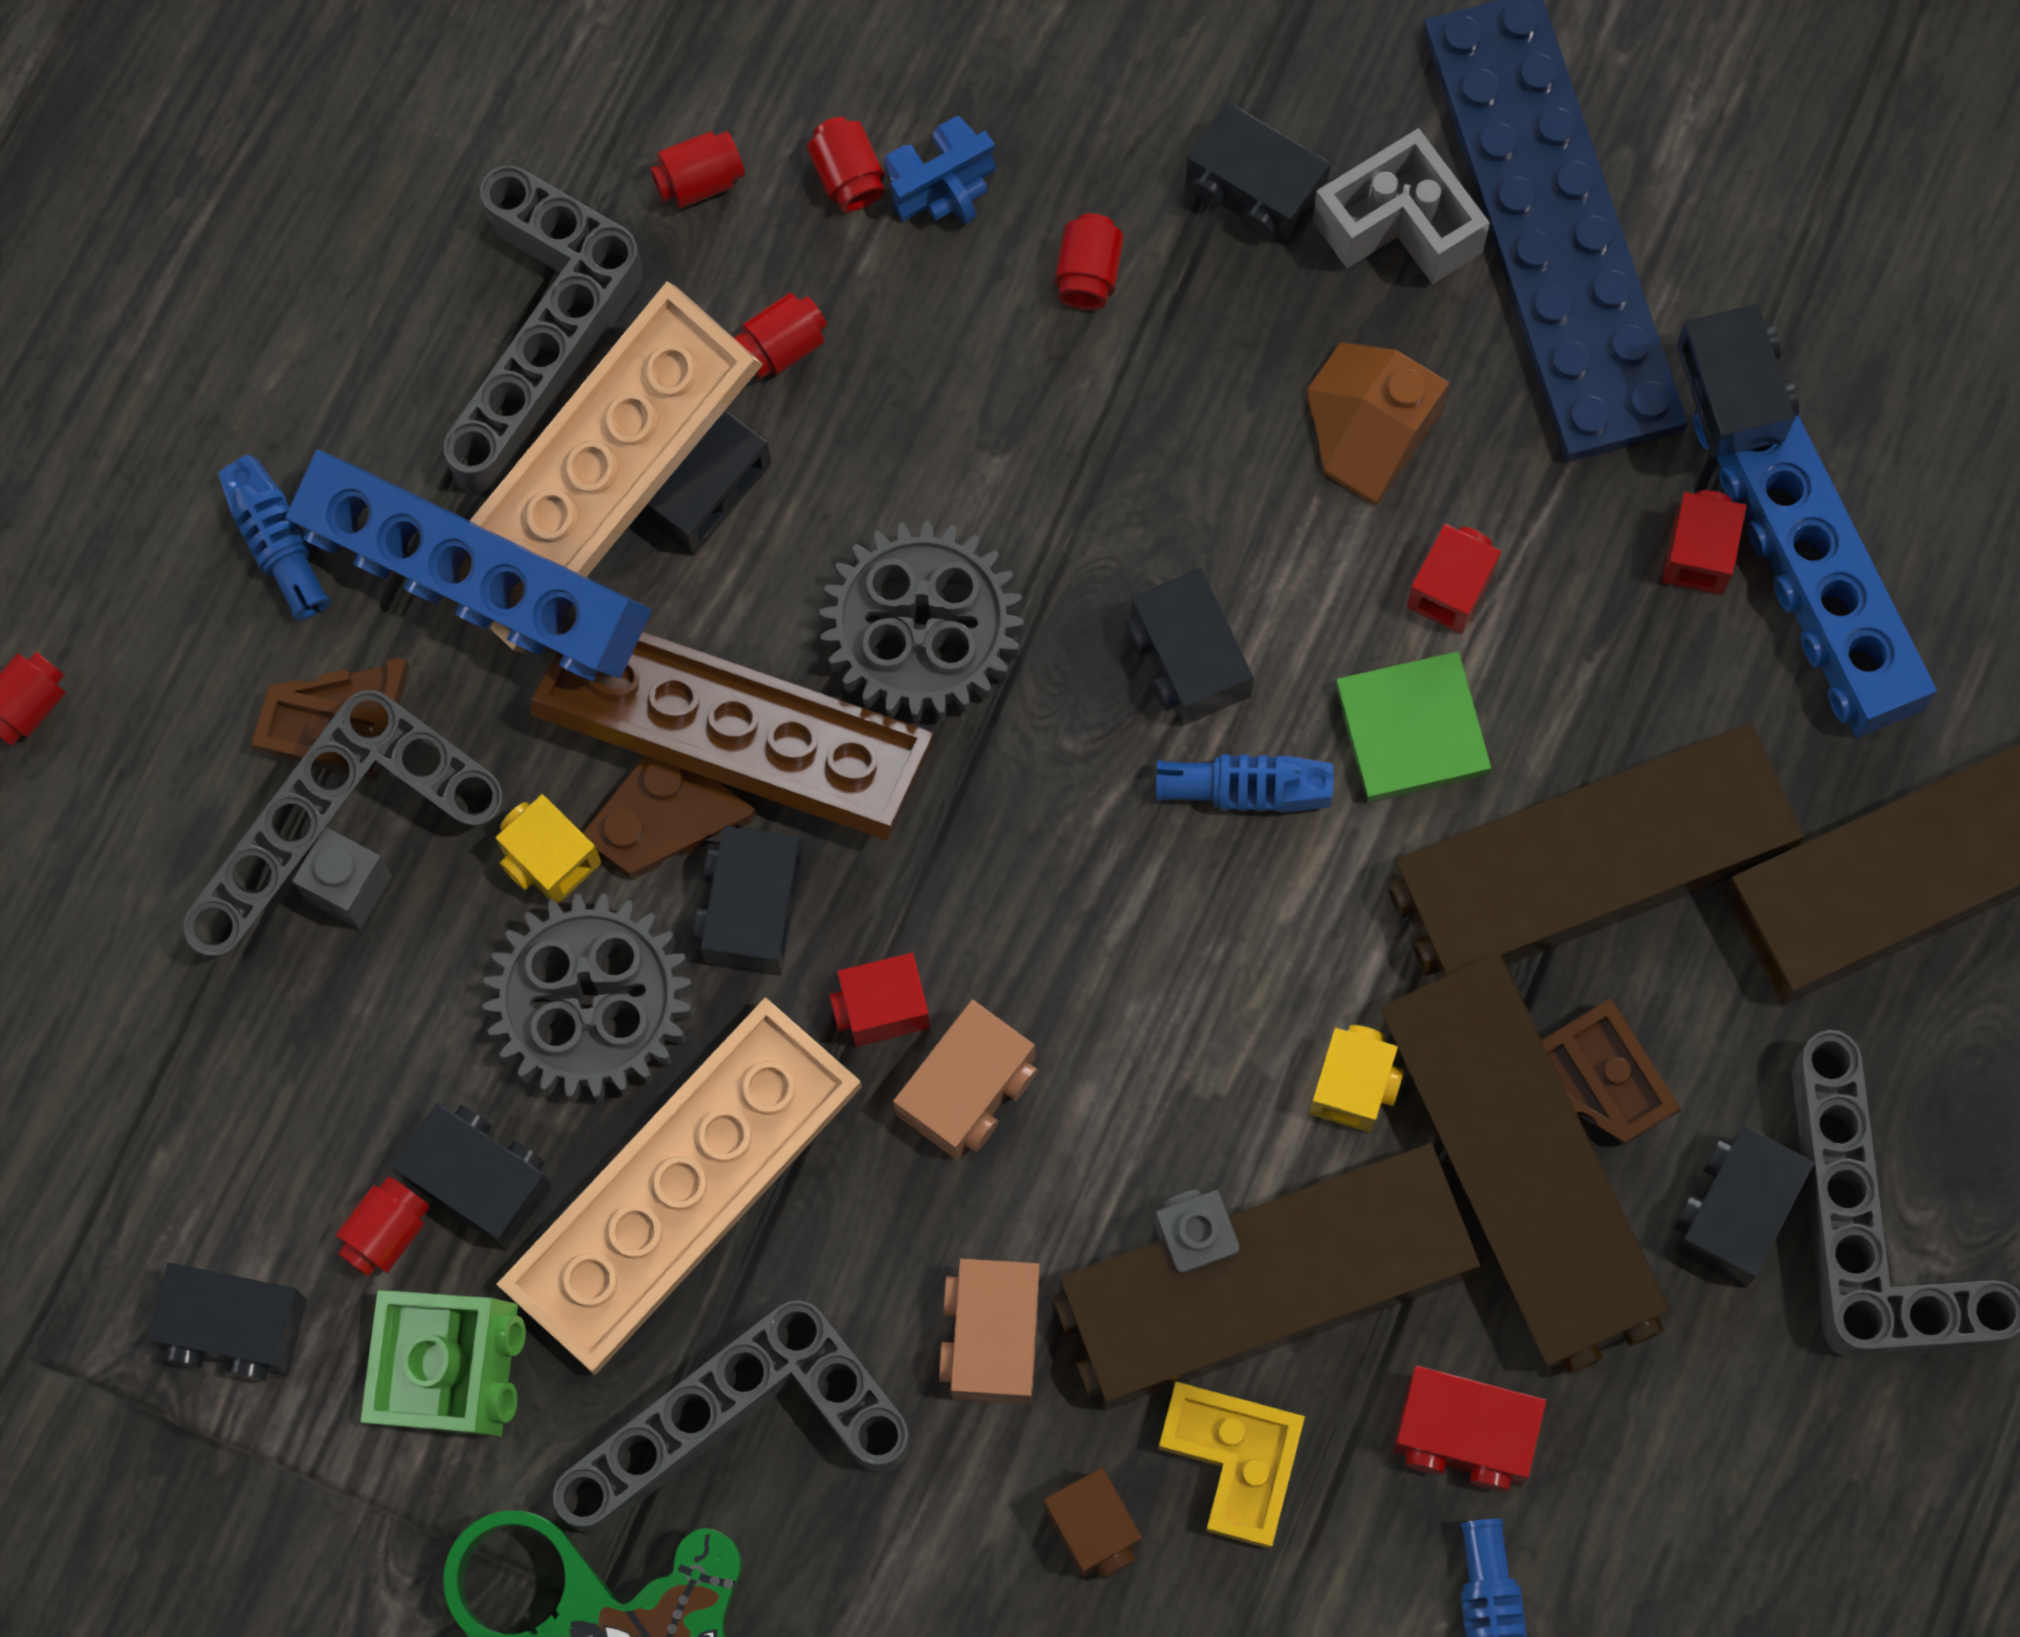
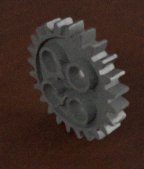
M930 521L924 522L919 537H911L908 528L902 522L898 524V540L889 542L879 530L875 531L876 550L871 553L855 544L852 547L853 557L857 564L855 568L843 563L836 564V576L843 586L833 584L825 585L824 587L825 599L835 606L819 610L821 624L833 628L821 634L823 649L838 650L828 659L832 673L850 669L843 679L844 690L849 693L863 685L865 686L862 697L865 708L869 709L883 698L886 700L887 717L894 718L902 705L910 706L913 723H919L924 707H933L935 715L942 722L946 718L947 703L954 701L965 714L970 712L968 694L972 691L989 700L992 697V692L987 679L988 676L1003 681L1008 679V667L1000 658L1018 659L1019 644L1009 637L1024 634V619L1011 615L1022 609L1021 594L1006 593L1014 586L1012 571L994 574L1000 565L999 553L997 551L990 552L981 558L978 557L980 537L977 535L968 539L961 546L957 544L956 526L950 525L941 539L933 537V528ZM890 581L901 582L909 588L904 596L896 600L883 599L876 593L881 585ZM952 584L964 585L971 591L970 596L959 603L946 602L940 598L939 593L943 588ZM918 614L929 615L930 619L927 621L926 629H914ZM870 615H876L880 620L871 624L866 621V618ZM970 620H975L978 623L975 628H967L963 624ZM887 640L897 641L905 647L902 654L892 660L879 659L873 655L872 650L877 644ZM955 643L966 648L968 653L962 660L956 663H946L935 656L936 651L945 644Z
M580 893L574 894L571 912L563 913L559 905L552 899L548 901L550 919L542 922L535 915L528 912L525 914V919L530 932L525 937L511 930L505 933L514 949L511 955L501 952H493L491 955L494 964L503 971V975L484 978L483 983L487 990L499 995V998L487 1001L482 1004V1008L487 1017L502 1020L494 1024L487 1031L493 1042L510 1040L500 1052V1056L506 1065L524 1058L517 1073L524 1083L542 1073L540 1088L547 1096H550L560 1082L565 1083L566 1096L570 1102L575 1103L582 1087L589 1086L597 1103H601L605 1095V1084L614 1082L618 1091L625 1097L629 1095L628 1076L635 1073L641 1080L649 1084L653 1080L647 1063L652 1059L668 1066L672 1063L669 1053L663 1046L665 1041L684 1043L686 1040L684 1032L674 1024V1020L693 1018L691 1006L677 1000L678 997L694 992L692 981L685 977H674L688 966L684 953L667 955L676 944L675 937L671 931L652 937L658 926L657 918L653 913L644 916L637 923L634 922L636 909L630 900H627L616 914L612 912L607 894L603 893L599 897L594 910H587ZM620 950L634 955V961L625 973L609 975L601 970L605 957L612 952ZM561 958L570 963L566 976L560 981L545 983L537 979L540 967L547 960ZM595 987L598 996H595L593 999V1007L582 1009L578 1000L583 999L584 988ZM636 987H644L646 989L645 994L639 997L623 994L632 991ZM545 998L549 1001H557L546 1004L540 1009H534L531 1006L532 1002L536 999ZM629 1012L640 1017V1025L628 1037L615 1038L607 1033L611 1019L617 1014ZM568 1020L576 1025L575 1033L567 1043L552 1046L543 1042L544 1032L553 1022Z

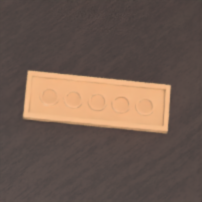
M667 281L470 521L587 577L763 364L679 288ZM470 556L465 558L459 567L458 577L460 582L466 579L471 571L472 561ZM522 581L518 582L510 593V605L512 608L522 599L524 593ZM493 621L490 629L512 650L524 653L526 649L507 640L511 628Z
M765 997L497 1283L498 1287L592 1374L596 1375L862 1088L861 1081Z

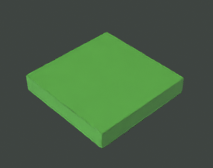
M1459 651L1336 679L1335 687L1366 803L1490 775L1492 768Z

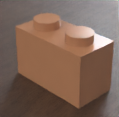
M972 999L894 1099L896 1116L957 1161L968 1147L977 1152L995 1130L999 1121L992 1115L1008 1096L1016 1101L1036 1076L1038 1069L1032 1066V1063L1035 1061V1045Z
M960 1259L959 1277H946L944 1316L956 1317L954 1343L942 1342L939 1381L951 1383V1394L954 1401L1032 1405L1040 1263Z

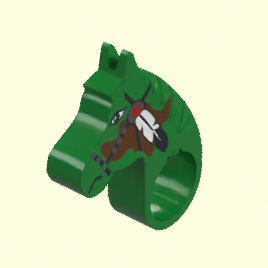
M511 1510L487 1515L463 1531L448 1554L444 1568L443 1586L450 1612L468 1637H727L725 1632L726 1617L742 1575L743 1561L735 1542L723 1533L709 1528L695 1530L679 1544L675 1554L672 1574L655 1579L632 1601L622 1604L615 1598L572 1539L559 1526L538 1515ZM511 1527H527L538 1530L551 1540L562 1557L565 1568V1587L561 1601L556 1608L559 1615L556 1619L551 1615L544 1623L536 1627L537 1634L532 1631L518 1634L497 1632L480 1621L468 1603L464 1580L469 1559L478 1545L497 1531Z

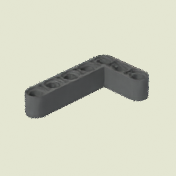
M513 165L500 166L491 170L484 177L480 185V198L492 231L500 238L560 272V275L461 413L444 440V455L456 484L463 491L473 495H483L494 491L513 469L639 289L643 280V268L637 244L629 231L524 169ZM510 197L524 199L522 204L512 210L498 208L499 204ZM569 226L575 229L569 237L564 239L548 237L554 229ZM610 256L626 258V261L618 268L604 269L599 267L600 263ZM577 304H587L593 307L587 315L580 318L565 316L566 311ZM552 352L559 355L555 362L546 367L531 365L532 360L541 353ZM519 401L524 403L523 408L515 415L500 416L496 414L498 408L506 402ZM474 450L490 452L488 458L477 466L461 464L463 458L469 452Z
M368 689L353 693L345 700L193 902L184 919V934L187 942L195 951L204 955L218 956L229 952L240 941L375 760L453 818L470 825L485 823L497 814L502 804V790L499 781L489 770L386 694ZM365 700H374L380 703L388 714V723L385 729L380 734L372 737L358 734L350 723L352 709L359 702ZM416 739H427L433 742L439 750V762L436 768L424 775L408 771L402 762V753L406 745ZM336 752L347 760L349 775L340 786L334 788L319 785L313 778L311 766L314 759L320 754ZM469 777H478L485 780L491 790V797L487 806L477 812H466L460 809L454 800L457 785L463 779ZM286 804L302 806L308 812L311 819L308 831L302 837L296 839H287L281 836L273 825V815L278 808ZM249 855L259 856L269 864L272 876L270 882L264 888L248 890L236 881L234 867L241 858ZM210 907L224 910L230 916L233 923L231 934L220 941L204 939L198 933L195 926L196 917L202 910Z
M1827 1030L1814 1035L1808 1040L1793 1063L1792 1080L1801 1155L1815 1162L1805 1180L1822 1329L1826 1343L1835 1353L1850 1359L1986 1351L2000 1347L2020 1332V1292L2016 1287L2007 1282L1992 1280L1903 1287L1890 1286L1862 1056L1854 1040L1841 1031ZM1826 1053L1833 1056L1840 1065L1841 1077L1827 1079L1819 1075L1813 1067L1812 1055ZM1832 1116L1842 1120L1849 1131V1142L1840 1144L1826 1139L1819 1126L1820 1118ZM1841 1180L1850 1184L1857 1196L1856 1207L1842 1208L1836 1205L1829 1197L1827 1191L1828 1182ZM1838 1245H1852L1862 1253L1865 1260V1270L1863 1273H1849L1841 1268L1835 1257ZM1979 1301H1991L2002 1310L2005 1321L2001 1331L1990 1330L1979 1321L1976 1313ZM1923 1305L1930 1308L1936 1314L1939 1322V1330L1936 1335H1924L1916 1330L1910 1319V1309L1912 1306ZM1846 1310H1860L1870 1318L1873 1325L1871 1339L1861 1340L1849 1334L1843 1322Z
M801 1300L789 1301L773 1310L568 1469L556 1482L553 1491V1504L558 1515L575 1531L593 1534L607 1529L794 1382L797 1383L855 1460L866 1470L875 1473H887L900 1467L907 1459L911 1447L910 1435L902 1415L824 1315L810 1303ZM796 1320L811 1322L817 1328V1334L814 1342L809 1347L794 1351L781 1344L782 1332L789 1323ZM742 1361H754L764 1368L762 1382L755 1389L748 1392H740L729 1386L731 1370ZM844 1371L857 1379V1388L854 1395L844 1402H830L821 1395L823 1381L834 1372ZM696 1401L707 1404L710 1407L711 1417L703 1430L697 1433H685L676 1427L678 1411L685 1404ZM877 1423L891 1425L898 1432V1440L896 1446L889 1453L876 1456L869 1454L862 1448L861 1439L868 1427ZM643 1442L654 1445L657 1449V1460L650 1471L642 1475H632L624 1470L623 1458L631 1446ZM593 1483L599 1485L603 1490V1502L599 1510L588 1517L573 1515L570 1509V1499L573 1492L584 1484Z

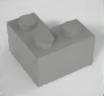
M1419 128L1316 191L1312 221L1346 268L1398 238L1432 284L1483 253L1490 224Z

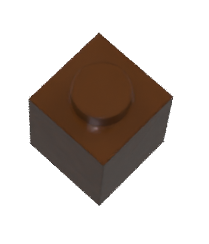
M1103 1467L1044 1499V1508L1083 1578L1097 1571L1101 1580H1104L1137 1561L1132 1550L1141 1546L1142 1536Z

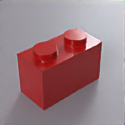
M1416 1365L1410 1376L1392 1452L1405 1455V1465L1412 1469L1443 1475L1445 1466L1470 1472V1483L1476 1486L1499 1492H1509L1511 1484L1522 1486L1529 1478L1546 1399Z

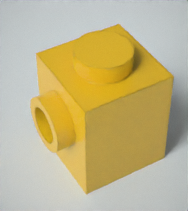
M543 794L531 805L528 802H523L516 806L502 821L500 826L502 832L495 837L505 855L499 864L511 879L523 890L528 889L534 884L549 900L553 899L557 904L565 899L602 864L595 845Z
M1350 1025L1348 1031L1335 1027L1309 1114L1372 1133L1381 1103L1394 1106L1403 1077L1404 1069L1392 1065L1398 1046L1385 1043L1386 1035L1369 1027Z

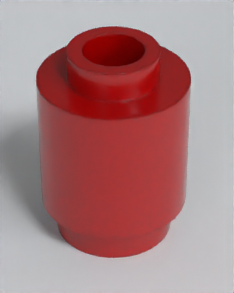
M835 117L819 124L813 130L814 137L808 142L806 149L830 201L838 203L842 212L850 213L864 209L881 199L886 192L882 184L885 173L861 122L847 121L845 117Z
M712 131L660 150L656 152L659 165L650 168L653 182L662 201L666 202L673 199L678 209L734 188L733 181L745 177L741 157L728 131L718 135H714Z
M1087 213L1080 215L1077 220H1072L1064 225L1054 279L1055 285L1059 288L1058 299L1062 303L1082 310H1098L1104 308L1107 303V297L1114 294L1124 234L1114 226V222L1110 218L1100 214Z
M789 292L741 325L742 332L735 336L734 339L763 364L754 375L758 380H761L769 373L775 377L823 345L824 338L821 330L827 327V323L819 308L808 296L799 300L794 294Z
M37 651L28 660L17 652L0 672V737L12 747L22 735L28 739L67 694L58 686V683L65 677V674Z
M387 1176L379 1188L372 1185L335 1234L344 1243L337 1254L367 1277L371 1275L375 1268L388 1274L424 1227L425 1223L421 1218L430 1206L403 1184Z

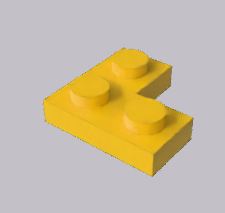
M1176 1382L1159 1450L1223 1467L1206 1532L1271 1549L1305 1416Z

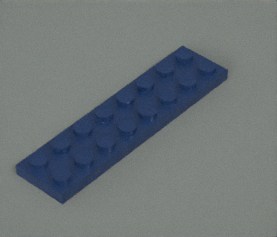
M1497 0L1424 19L1423 33L1483 214L1490 222L1488 229L1566 463L1685 432L1688 422L1544 0Z

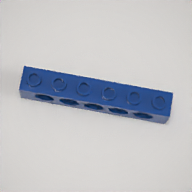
M1696 409L1695 415L1692 418L1693 427L1699 442L1708 450L1709 446ZM1799 416L1795 417L1784 442L1767 445L1768 450L1761 452L1746 450L1718 457L1717 459L1722 467L1719 470L1722 488L1725 494L1731 498L1732 502L1746 505L1745 515L1749 521L1746 524V532L1751 547L1758 557L1763 558L1766 556L1776 576L1773 579V586L1777 599L1787 613L1794 612L1803 630L1800 635L1803 651L1814 668L1821 666L1831 686L1828 689V698L1838 720L1843 724L1848 722L1857 739L1925 711L1937 693V689ZM1775 488L1785 490L1793 497L1795 504L1790 506L1778 505L1769 498L1766 491ZM1805 542L1814 545L1820 551L1822 559L1810 561L1802 558L1795 551L1794 544ZM1835 597L1842 600L1847 605L1850 614L1836 616L1829 613L1822 605L1821 599ZM1863 652L1868 654L1876 662L1877 670L1872 672L1859 670L1850 661L1849 653Z
M316 450L285 517L307 528L302 537L303 540L333 554H337L342 545L357 553L352 564L384 579H387L391 570L408 578L403 588L406 591L435 604L439 603L442 595L459 603L455 612L457 616L490 630L493 621L511 628L507 637L508 641L538 655H542L547 646L563 654L559 666L591 681L595 680L598 671L621 679L653 610L370 472L320 450ZM368 507V521L363 529L358 531V517ZM419 531V546L416 552L409 557L407 551L409 540ZM470 556L472 561L471 571L466 579L460 582L458 577L459 567L463 560ZM522 581L524 586L522 599L512 608L510 605V593L513 587ZM575 606V624L571 630L564 634L561 626L562 618L570 607Z

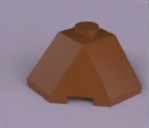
M1340 342L1306 392L1311 417L1314 419L1320 445L1319 453L1324 474L1377 507L1443 412L1450 382L1398 350Z

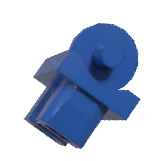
M956 116L939 125L932 133L933 143L940 152V156L923 164L912 145H903L883 158L885 172L891 186L893 209L902 223L926 209L929 210L935 221L951 212L964 225L976 219L977 215L972 201L988 192L983 178L996 171V165L992 157L995 144L986 130L976 135L960 116Z

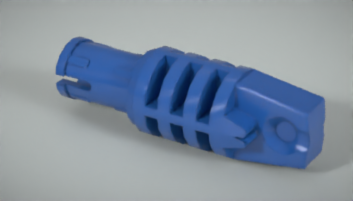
M245 455L218 472V476L232 517L239 527L240 533L246 541L251 554L254 556L259 569L268 576H274L296 621L307 620L318 615L313 608L316 604L320 611L326 610L330 606L331 600L325 594L307 560L311 553L309 550L311 545L302 539L304 533L301 526L285 518L290 506L283 492L278 488L257 458Z
M1221 754V757H1215V763L1165 762L1164 760H1157L1156 801H1213V807L1220 808V811L1238 809V811L1247 812V810H1256V812L1275 810V812L1284 813L1329 808L1332 806L1334 787L1332 763L1285 755L1249 757V754H1240V756Z
M1482 1519L1461 1523V1530L1464 1533L1469 1583L1464 1584L1463 1591L1460 1592L1466 1637H1527L1521 1586L1517 1585L1516 1579H1509L1502 1528L1504 1527L1503 1519Z

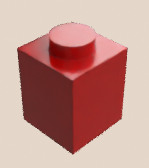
M1702 490L1695 494L1684 492L1675 514L1662 583L1724 595L1734 571L1746 505L1732 502L1729 496L1717 491Z
M1444 524L1411 586L1406 608L1463 635L1496 572L1502 551L1493 547L1492 541L1475 529L1460 527L1458 530L1448 524Z
M913 952L837 971L842 991L830 993L838 1031L851 1028L856 1047L931 1029L929 1013Z

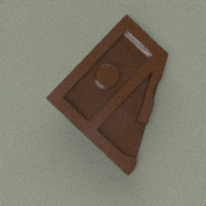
M393 658L386 660V666L350 673L348 669L322 674L318 679L310 682L298 679L269 686L251 746L257 753L300 762L345 700L353 693L364 689L377 690L399 704L410 669L407 660ZM365 700L359 702L352 709L350 723L358 734L372 737L380 734L385 729L388 723V714L380 703L374 700ZM336 752L322 753L312 763L313 766L349 774L347 760ZM375 760L363 777L377 780L381 764Z
M644 756L583 832V835L595 845L601 858L631 880H634L659 868L662 862L669 857L684 856L704 846V840L721 833L723 825L731 827L739 825L742 828L750 824L756 817V812L752 806L716 780Z
M1611 998L1543 1039L1544 1045L1579 1118L1622 1144H1629L1681 1112V1107Z

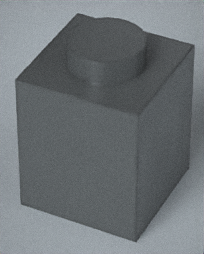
M325 827L292 882L307 903L361 930L391 880L392 874L380 855Z

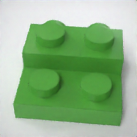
M378 1290L360 1422L372 1425L502 1437L503 1423H507L513 1418L517 1408L516 1389L512 1383L508 1382L511 1357L521 1352L526 1337L524 1321L521 1317L517 1316L518 1304L485 1297Z

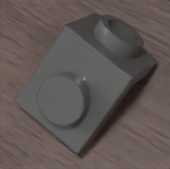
M1199 1189L1183 1192L1164 1201V1209L1155 1213L1154 1227L1160 1241L1165 1239L1176 1270L1180 1274H1185L1232 1257L1239 1252V1243L1218 1189L1201 1195Z

